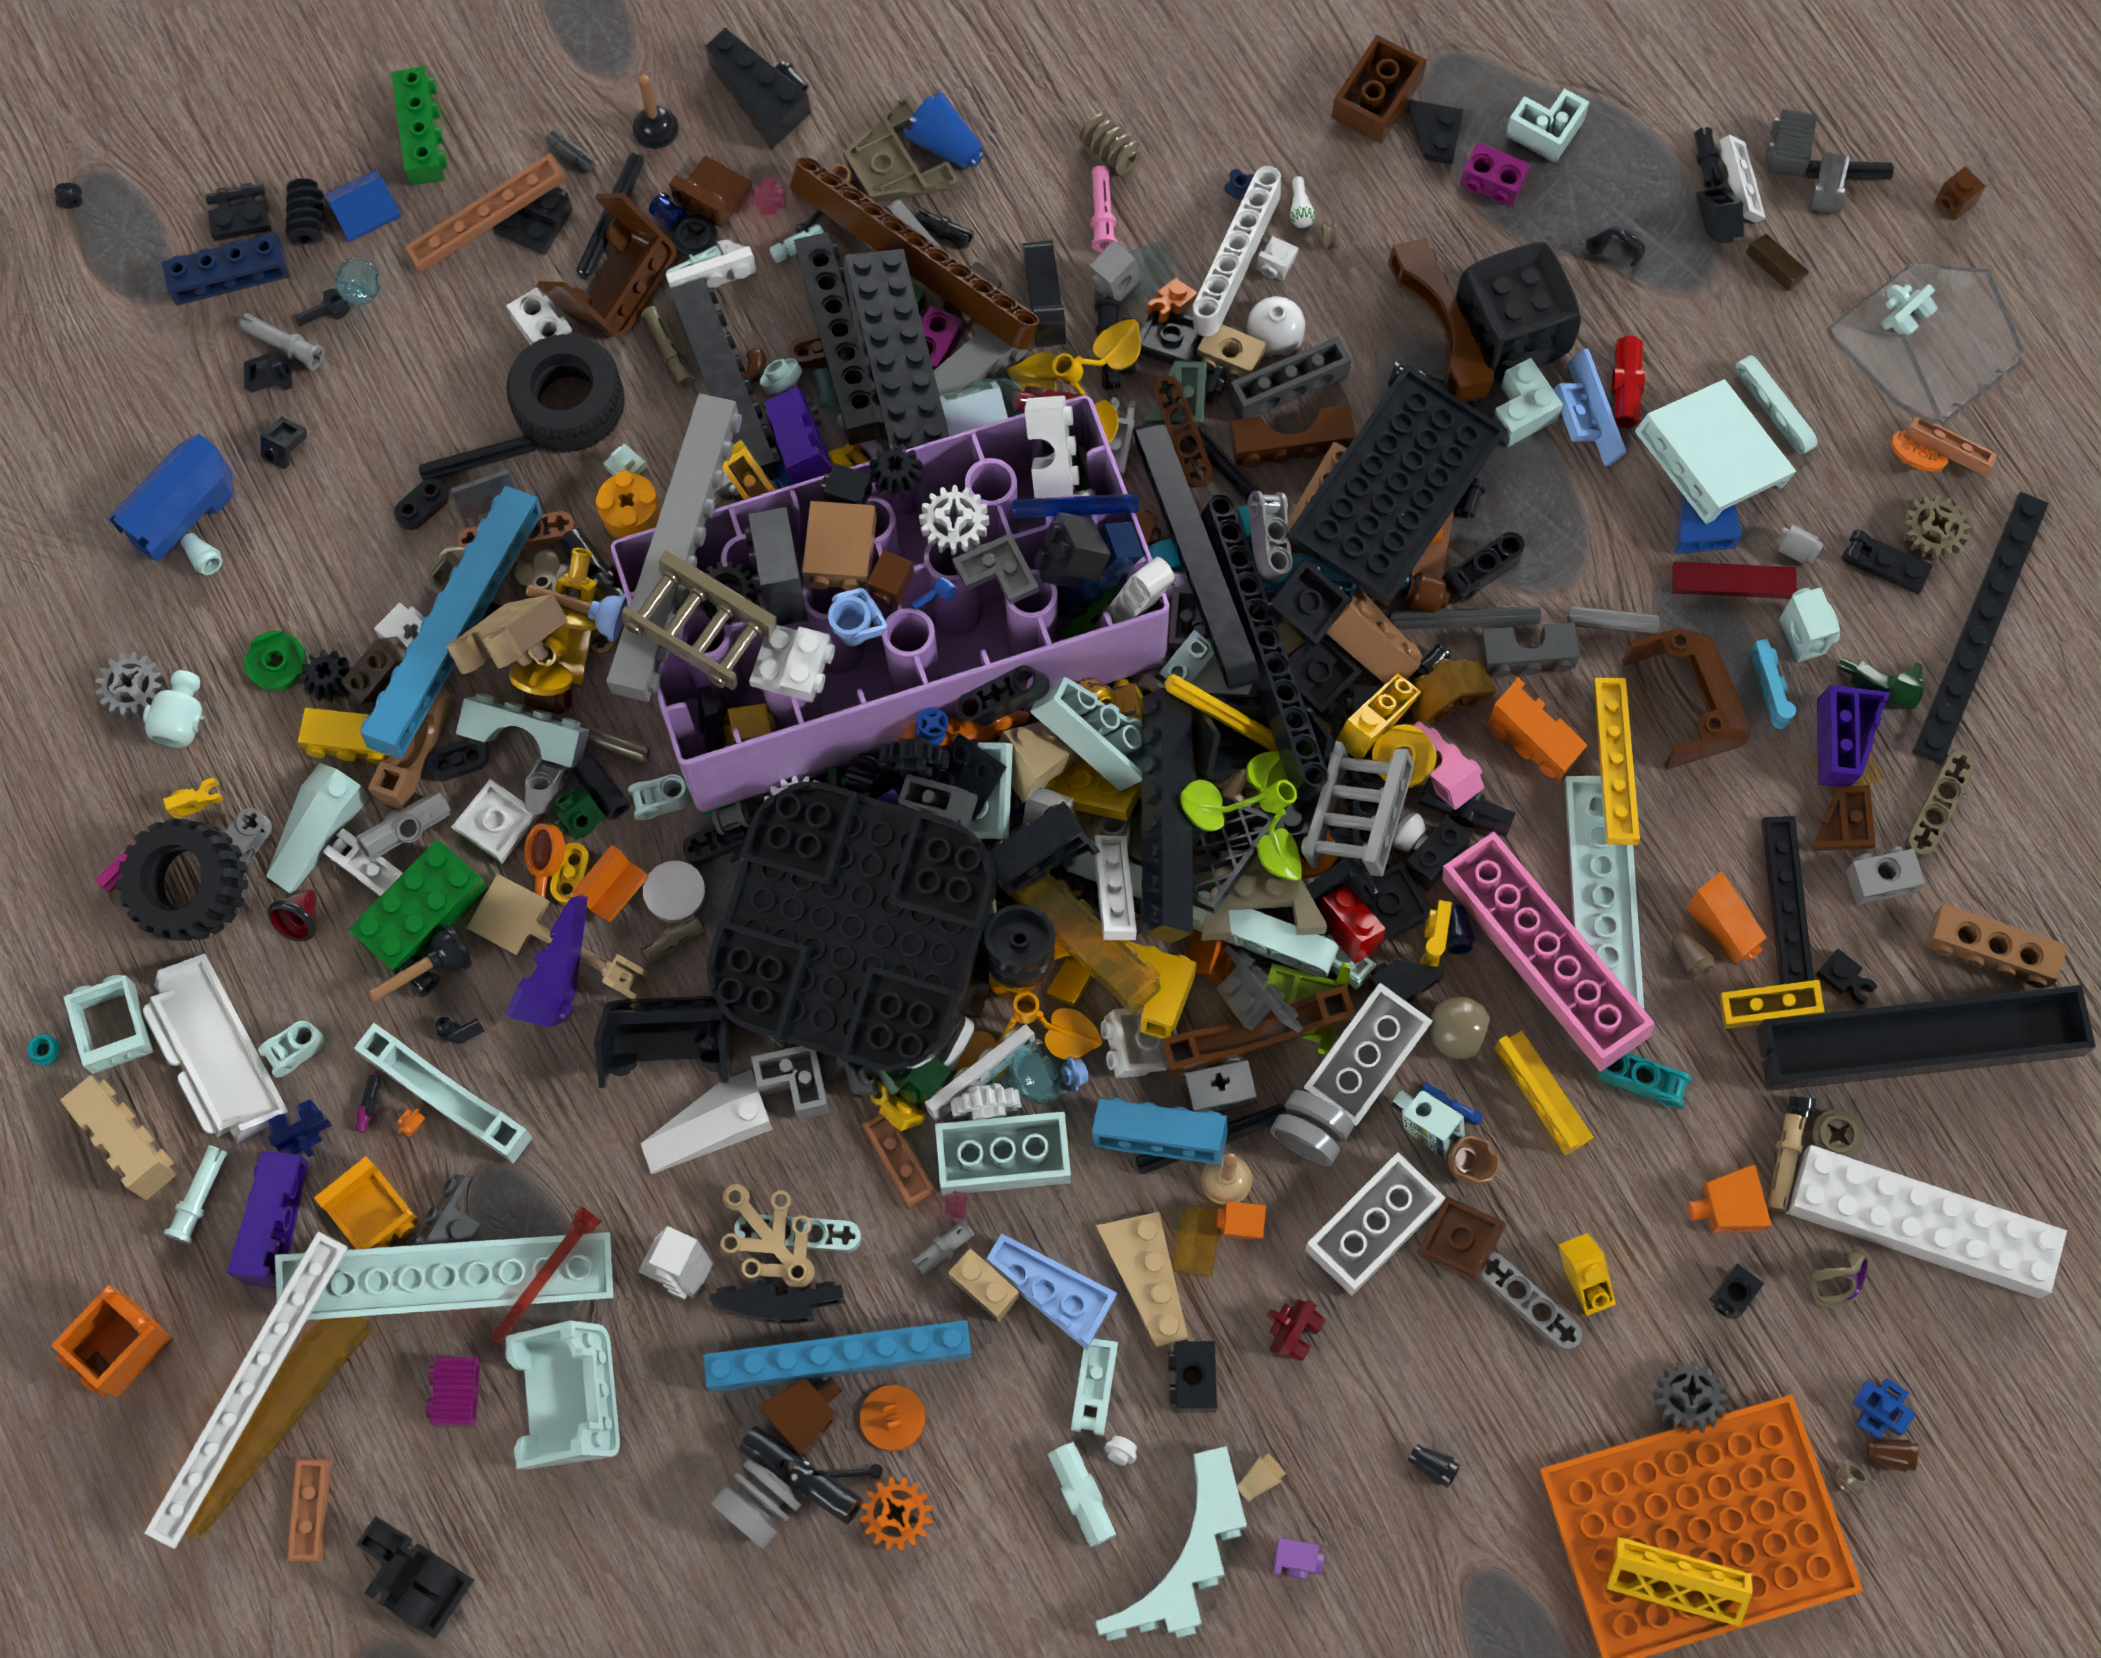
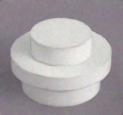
M1113 1436L1112 1440L1108 1441L1104 1447L1108 1453V1458L1118 1465L1125 1466L1126 1463H1134L1137 1458L1135 1454L1137 1446L1124 1437Z

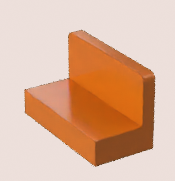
M611 845L574 888L572 894L574 896L581 894L587 896V909L610 923L647 880L648 874L631 863L620 849Z
M1194 929L1186 957L1196 962L1195 976H1205L1217 984H1221L1234 970L1235 966L1234 961L1224 950L1228 944L1237 950L1240 947L1223 940L1202 941V932Z

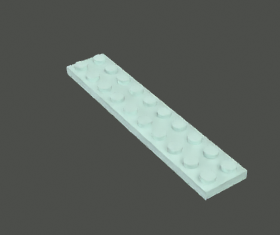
M610 1232L347 1250L307 1320L613 1298ZM305 1253L275 1255L277 1302Z

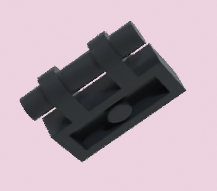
M250 182L242 184L240 188L226 190L224 187L216 189L214 193L205 194L208 205L219 204V209L208 211L211 236L214 242L272 231L269 207L266 200L256 202L255 196L266 195L263 183L252 185ZM245 199V204L230 206V201Z

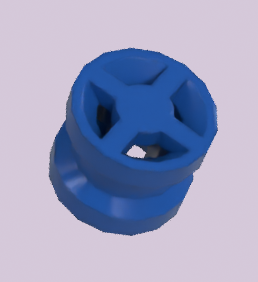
M927 708L921 711L917 717L914 729L915 738H925L932 745L939 746L944 741L948 729L949 720L947 715L937 708Z

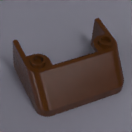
M597 193L594 198L613 216L607 227L606 234L609 243L617 251L589 294L580 288H571L566 282L539 281L536 287L567 316L610 337H623L630 331L665 277L666 271L674 263L676 247L624 193Z
M1675 628L1630 642L1622 659L1624 666L1664 653L1674 659L1686 658L1707 709V712L1700 717L1697 723L1700 740L1674 747L1664 764L1666 770L1739 748L1747 742L1751 734V727L1712 637L1704 633Z

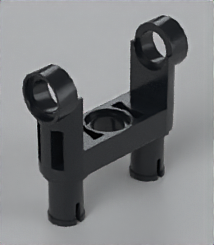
M1329 826L1332 831L1329 834L1335 843L1355 845L1353 842L1354 837L1348 828ZM1345 857L1306 886L1318 909L1323 897L1347 884L1349 886L1354 884L1367 905L1376 902L1372 895H1375L1378 900L1383 895L1382 890L1379 889L1370 876L1362 859ZM1288 907V909L1290 910V912H1291L1292 915L1294 916V914H1293V908H1292V907ZM1328 925L1325 933L1326 936L1332 931Z

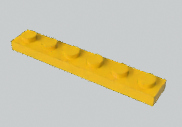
M1595 678L1593 689L1606 845H1638L1640 833L1626 678Z

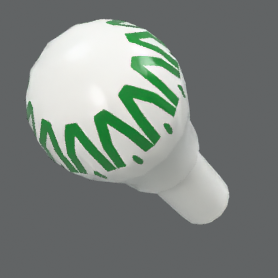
M1298 176L1292 179L1294 197L1292 198L1290 220L1297 228H1307L1315 220V210L1305 194L1304 179Z

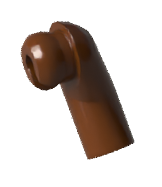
M752 348L747 352V370L741 374L743 379L749 378L751 385L762 377L766 368V355L763 350Z

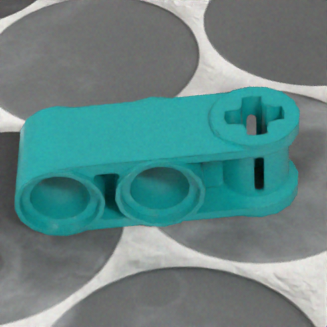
M1627 1053L1616 1061L1620 1067L1619 1072H1611L1607 1068L1600 1072L1596 1068V1074L1601 1081L1657 1101L1661 1105L1672 1109H1683L1684 1102L1682 1099L1686 1087L1693 1080V1077L1686 1072L1668 1068L1631 1053ZM1643 1071L1647 1073L1651 1080L1650 1083H1641L1636 1077V1072Z

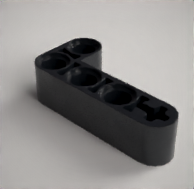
M1044 240L1023 243L1031 312L1039 318V324L1035 332L1036 348L1065 345V314L1063 304H1061L1053 241Z

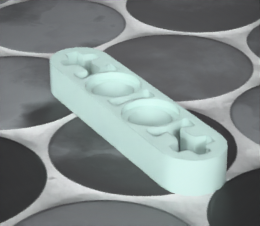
M1752 355L1737 362L1735 368L1738 377L1794 450L1803 455L1817 446V438L1814 432L1761 363Z
M760 1215L765 1222H769L768 1226L772 1229L774 1215ZM743 1216L739 1217L736 1221L734 1230L735 1234L740 1238H747L745 1232L741 1231L742 1228L748 1226V1222ZM787 1216L786 1224L791 1228V1234L784 1244L787 1249H794L796 1233L792 1229V1222L796 1217ZM809 1218L812 1221V1226H818L823 1230V1238L817 1243L808 1242L807 1250L847 1253L859 1247L862 1240L861 1232L853 1222ZM804 1219L799 1220L796 1224L797 1230L800 1232L805 1231L808 1228V1222ZM828 1227H834L832 1230L833 1234L840 1235L844 1234L845 1229H850L855 1239H850L848 1245H843L842 1239L832 1238L833 1244H827L829 1240ZM753 1232L751 1235L752 1239H762L757 1232Z

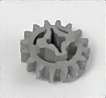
M132 652L130 659H127L121 653L119 655L120 661L108 660L111 666L109 669L100 668L104 677L95 680L96 684L100 687L95 693L102 699L100 703L105 709L109 708V711L114 716L120 713L124 719H128L130 713L133 712L137 718H140L141 710L152 703L157 693L165 690L159 684L165 678L159 672L160 668L155 662L151 663L152 661L148 656L144 655L140 659L136 652Z

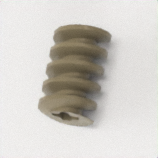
M1100 112L1082 128L1079 140H1083V144L1091 147V151L1099 154V158L1107 161L1111 168H1116V172L1120 176L1125 175L1135 167L1141 157V153L1136 152L1139 143L1135 140L1128 145L1131 136L1126 133L1120 137L1123 129L1118 126L1112 130L1114 121L1109 119L1104 122L1106 114Z

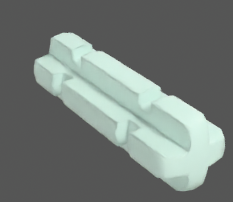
M819 224L808 228V232L802 231L784 240L782 245L778 243L771 246L770 254L773 260L779 263L787 259V255L793 256L796 254L795 239L824 233Z

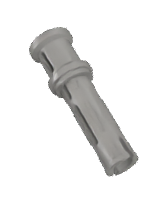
M250 313L243 315L245 319L249 320L248 322L241 318L239 322V329L241 331L247 332L282 350L288 359H296L304 363L306 368L310 370H315L321 365L325 356L323 346L319 344L312 345L306 342L304 337L299 334L289 335L254 317Z

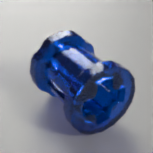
M665 192L658 194L651 201L648 209L651 215L662 219L666 223V228L672 231L673 226L679 219L688 214L686 209L676 206Z

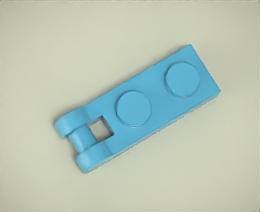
M1768 639L1758 640L1750 651L1751 659L1771 723L1777 729H1784L1794 717L1796 707L1786 699V681L1783 676H1779L1777 670L1778 656L1776 650L1770 647Z

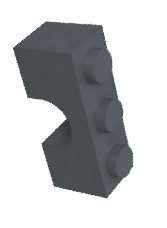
M1575 622L1544 625L1540 634L1541 645L1534 649L1524 648L1516 641L1514 627L1483 629L1479 644L1482 664L1487 674H1492L1494 677H1505L1514 672L1534 675L1540 673L1541 670H1553L1554 672L1561 673L1575 668L1580 657Z

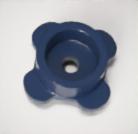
M1233 169L1230 172L1229 183L1224 186L1225 192L1235 199L1242 200L1254 174L1247 175L1241 173L1239 169Z

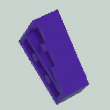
M795 387L765 401L768 411L765 417L771 430H774L776 436L775 443L782 455L791 481L801 483L823 476L826 473L830 474L833 463L807 398L801 390Z
M1830 685L1817 698L1818 785L1831 787L1851 786L1863 775L1873 745L1872 740L1876 728L1882 719L1881 714L1885 703L1888 701L1890 692Z

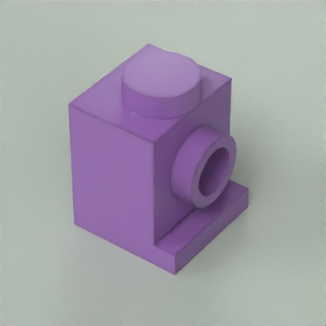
M1279 1538L1272 1575L1279 1576L1281 1570H1287V1577L1307 1580V1574L1321 1575L1324 1554L1318 1553L1319 1545Z

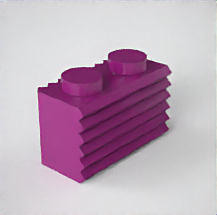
M436 1357V1364L431 1365L429 1370V1384L433 1385V1398H428L426 1417L430 1419L431 1424L435 1427L476 1428L481 1361L476 1357Z

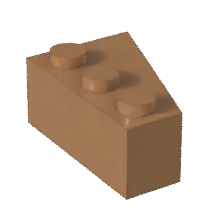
M1356 586L1348 594L1351 598L1350 602L1326 633L1384 684L1397 673L1407 680L1420 666L1422 655L1415 644L1408 641L1361 588Z

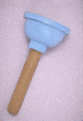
M530 584L527 586V596L534 598L554 594L561 607L587 614L589 619L595 620L597 630L607 636L609 641L615 642L624 624L621 611L625 606L628 607L625 594L621 596H608L601 603L596 601L589 603Z

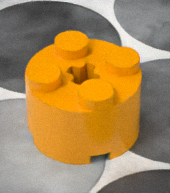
M627 470L619 471L616 475L606 480L600 487L595 501L605 530L615 539L655 528L661 513L659 500L651 482L645 477L636 473H630Z

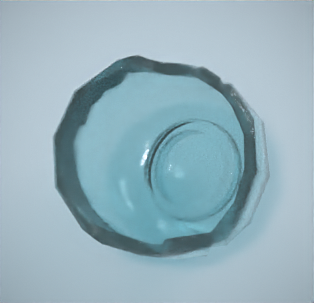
M357 257L348 258L340 265L335 275L334 283L336 290L341 295V298L348 303L355 305L369 304L377 296L380 289L377 281L379 272L366 260Z

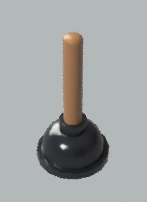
M641 75L638 78V83L645 108L634 119V136L639 144L646 148H664L671 144L678 135L679 126L677 118L670 110L656 106L650 79L646 75Z
M445 923L439 927V931L431 939V950L425 953V958L368 992L369 998L376 1002L431 968L435 970L442 966L447 970H457L462 967L467 969L472 966L470 955L456 932Z

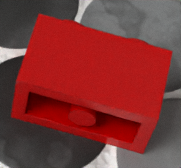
M1348 884L1322 898L1319 911L1328 927L1332 930L1330 935L1354 964L1380 951L1386 928Z

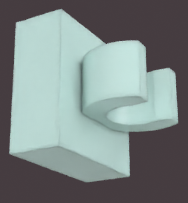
M625 443L621 447L619 446L603 463L605 469L613 476L622 470L640 474L647 467L646 462Z

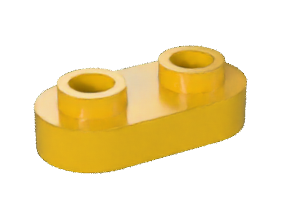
M568 843L565 845L563 863L560 869L552 876L550 892L559 904L566 905L570 898L575 897L572 892L567 895L563 894V889L571 886L574 890L589 871L591 858L587 849L582 844ZM579 857L580 862L577 865H571L570 861L572 858Z

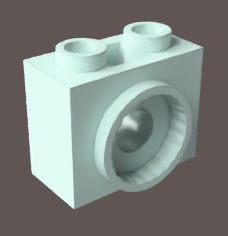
M1803 588L1796 591L1785 607L1779 621L1798 663L1826 654L1830 646L1839 641L1840 628L1837 616L1832 606L1827 602L1822 588L1814 590Z

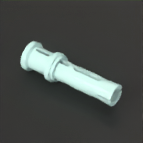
M208 1145L184 1201L176 1204L175 1209L177 1212L169 1229L164 1230L163 1234L184 1244H191L192 1232L198 1219H202L204 1216L203 1204L224 1158L228 1154L224 1150L219 1151V1148Z

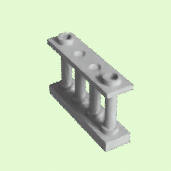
M1336 741L1333 753H1330L1328 761V781L1321 790L1308 836H1305L1302 841V853L1311 867L1317 868L1321 854L1362 859L1370 875L1383 877L1415 766L1407 749L1395 748L1392 760L1381 762L1350 758L1343 743ZM1346 770L1387 776L1385 786L1381 787L1380 790L1342 786ZM1338 798L1377 802L1379 805L1376 815H1373L1372 818L1335 814L1333 812ZM1329 826L1368 830L1371 833L1368 844H1364V846L1327 842L1325 839Z

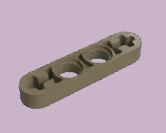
M1962 750L1955 751L1946 759L1906 838L1905 849L1914 848L1917 859H1925L1935 850L1975 769V760L1968 752ZM1959 760L1963 762V769L1955 779L1950 776L1956 768L1955 763ZM1949 785L1952 787L1955 794L1954 798H1943L1939 794V786ZM1930 810L1937 811L1942 818L1941 824L1933 825L1929 823L1926 819V812ZM1924 831L1929 832L1930 834L1924 842L1925 847L1922 850L1918 849L1917 840L1923 835Z

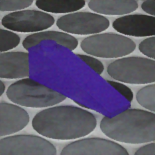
M581 894L569 899L550 931L549 936L553 939L552 942L545 945L541 952L538 951L534 958L537 967L528 979L522 978L505 1012L506 1016L549 1028L562 1022L564 1023L569 1019L574 1009V1006L571 1004L577 989L588 901L587 896Z

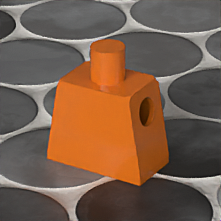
M1756 1165L1748 1166L1707 1182L1701 1188L1703 1199L1687 1203L1691 1221L1708 1218L1713 1233L1763 1232L1771 1226Z

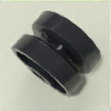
M1023 904L1006 906L995 912L988 920L984 931L986 968L992 977L1003 985L1015 988L1030 987L1043 981L1051 972L1055 960V932L1048 916L1036 907Z

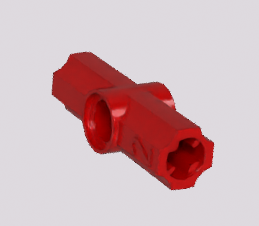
M1626 335L1623 338H1618L1616 342L1611 393L1614 394L1613 416L1616 424L1619 427L1630 428L1631 426L1638 425L1640 422L1645 370L1642 369L1643 340H1640L1637 336Z

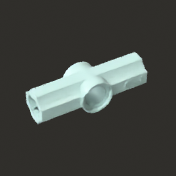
M1074 1442L1063 1445L1049 1453L1048 1457L1062 1485L1060 1488L1072 1515H1076L1090 1548L1116 1536V1532L1103 1507L1101 1493L1091 1473L1088 1474Z

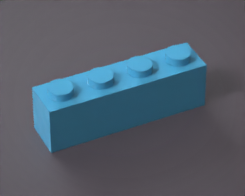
M1099 1098L1092 1128V1138L1096 1148L1222 1165L1228 1134L1227 1117L1215 1111L1201 1113L1189 1111L1179 1106L1165 1108L1158 1107L1150 1102H1142L1140 1104L1129 1103L1120 1098H1110L1108 1100Z

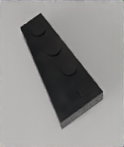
M726 27L705 45L709 65L726 89L732 93L742 111H745L757 132H760L770 150L811 113L808 94Z

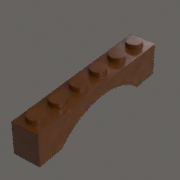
M1426 238L1393 245L1388 265L1398 286L1422 301L1435 315L1444 331L1449 353L1448 367L1443 380L1447 390L1465 402L1486 397L1494 382L1493 370L1490 366H1487L1482 356L1481 345L1475 342L1471 333L1470 323L1467 318L1463 317L1460 310L1459 300L1456 298V295L1452 294L1448 286L1447 275L1444 271H1441L1437 263L1435 250L1430 248Z
M1346 985L1316 993L1289 1004L1299 1015L1296 1020L1303 1027L1299 1033L1281 1023L1275 1014L1270 1011L1253 1031L1244 1027L1239 1020L1215 1027L1192 1030L1162 1039L1159 1049L1168 1077L1351 1023L1356 1014Z

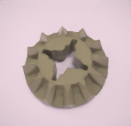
M1833 1109L1822 1113L1811 1128L1812 1142L1815 1143L1816 1147L1849 1158L1855 1156L1861 1150L1864 1143V1130L1860 1121L1853 1114L1845 1110ZM1845 1126L1847 1129L1842 1135V1139L1845 1142L1842 1143L1838 1140L1830 1144V1137L1833 1135L1830 1129L1838 1131Z

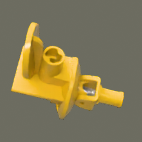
M583 548L572 549L569 573L556 581L555 592L592 603L596 582L587 577L590 557L592 556L591 551ZM561 607L568 621L541 640L549 653L548 656L538 660L532 648H530L528 653L532 662L527 666H521L518 662L514 664L509 675L511 683L524 692L540 696H553L564 693L570 688L571 683L582 685L592 631L597 629L595 620L589 619L587 614Z

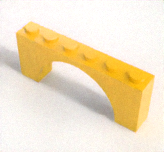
M1048 916L1055 932V960L1072 955H1102L1101 958L1116 964L1132 978L1141 994L1144 1010L1141 1016L1140 1032L1161 1039L1173 1036L1195 978L1196 962L1183 955H1171L1162 952L1151 945L1142 946L1129 940H1103V934L1093 927H1081L1070 923L1064 918ZM989 972L990 985L1016 993L1021 991L1022 988L1003 985L994 979Z

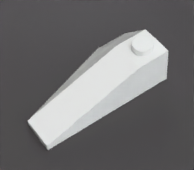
M752 1070L730 1077L728 1083L720 1081L641 1143L651 1174L773 1130Z

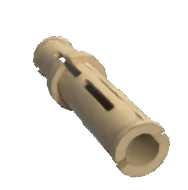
M1785 1114L1781 1139L1776 1144V1149L1778 1150L1777 1160L1766 1206L1767 1209L1779 1213H1787L1798 1155L1802 1154L1803 1150L1801 1138L1806 1118L1797 1114Z

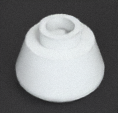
M1409 813L1397 825L1391 847L1412 853L1428 838L1429 829L1419 813Z

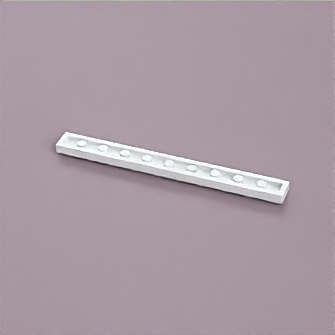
M317 1232L146 1529L145 1534L173 1549L178 1546L349 1247L321 1232Z

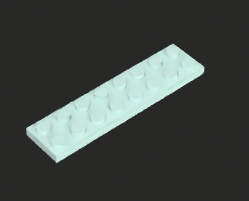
M1566 776L1564 784L1573 926L1644 1009L1633 845H1606L1601 776Z

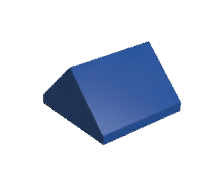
M376 170L324 194V198L349 242L402 217L387 186Z

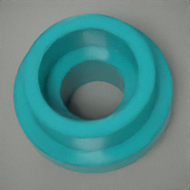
M48 1034L34 1037L27 1047L28 1058L38 1066L52 1064L60 1054L59 1042ZM45 1046H49L48 1053L44 1056H41V1049Z

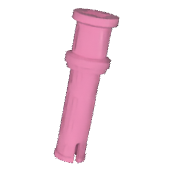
M1096 166L1091 170L1094 215L1090 220V226L1094 232L1091 247L1099 253H1102L1113 241L1117 242V239L1114 237L1116 218L1111 214L1110 170L1106 166Z

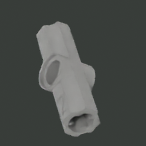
M434 791L403 810H392L387 814L384 821L358 835L356 843L366 859L373 861L404 842L411 843L416 841L421 836L422 831L450 816L451 809L441 793ZM407 820L406 828L400 832L402 822Z

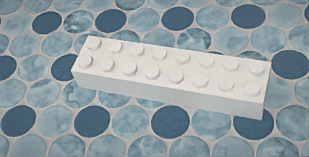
M1810 1145L1802 1153L1786 1213L2037 1299L2052 1293L2067 1230Z

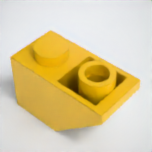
M1585 1233L1558 1244L1564 1271L1585 1316L1616 1305L1604 1253L1591 1236Z

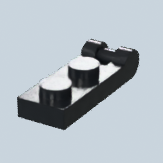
M1854 530L1849 539L1851 544L1848 548H1845L1841 557L1844 562L1918 595L1920 594L1933 564L1870 538L1864 531ZM1862 549L1870 552L1868 557L1862 555Z
M710 685L698 688V725L701 734L704 735V745L707 753L724 748L723 740L718 736V729L723 728L721 714H723L722 704L719 696H713Z

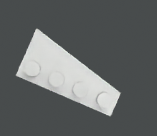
M667 1226L655 1237L638 1272L662 1283L668 1289L667 1292L680 1299L685 1300L687 1295L696 1299L713 1263L697 1239Z

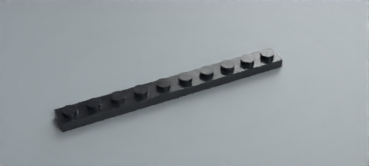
M2021 491L2017 495L1912 753L1940 765L1944 762L2049 504L2048 502Z

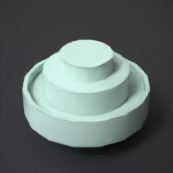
M778 359L765 368L764 374L760 378V385L767 394H782L797 387L799 377L802 374V368L795 359Z

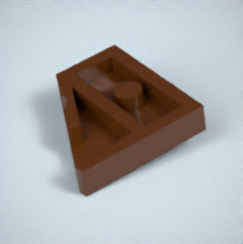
M1870 785L1837 787L1813 843L1812 851L1873 849L1876 843Z

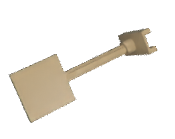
M497 874L468 924L467 929L520 956L531 936H535L546 943L552 942L553 939L549 936L551 930L539 924V920L550 901ZM583 947L581 949L580 961L601 971L602 976H604L602 983L630 999L636 998L637 995L631 992L630 989L638 974L647 978L649 972L619 954L616 955L614 960H606Z

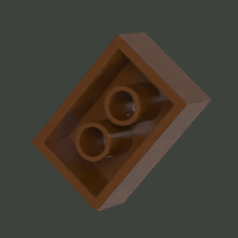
M1376 34L1334 98L1331 118L1382 144L1408 104L1409 99H1411L1422 82L1427 60Z

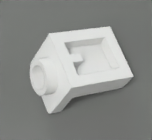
M1272 236L1264 252L1261 251L1258 255L1256 270L1268 278H1276L1283 281L1298 254L1299 248Z

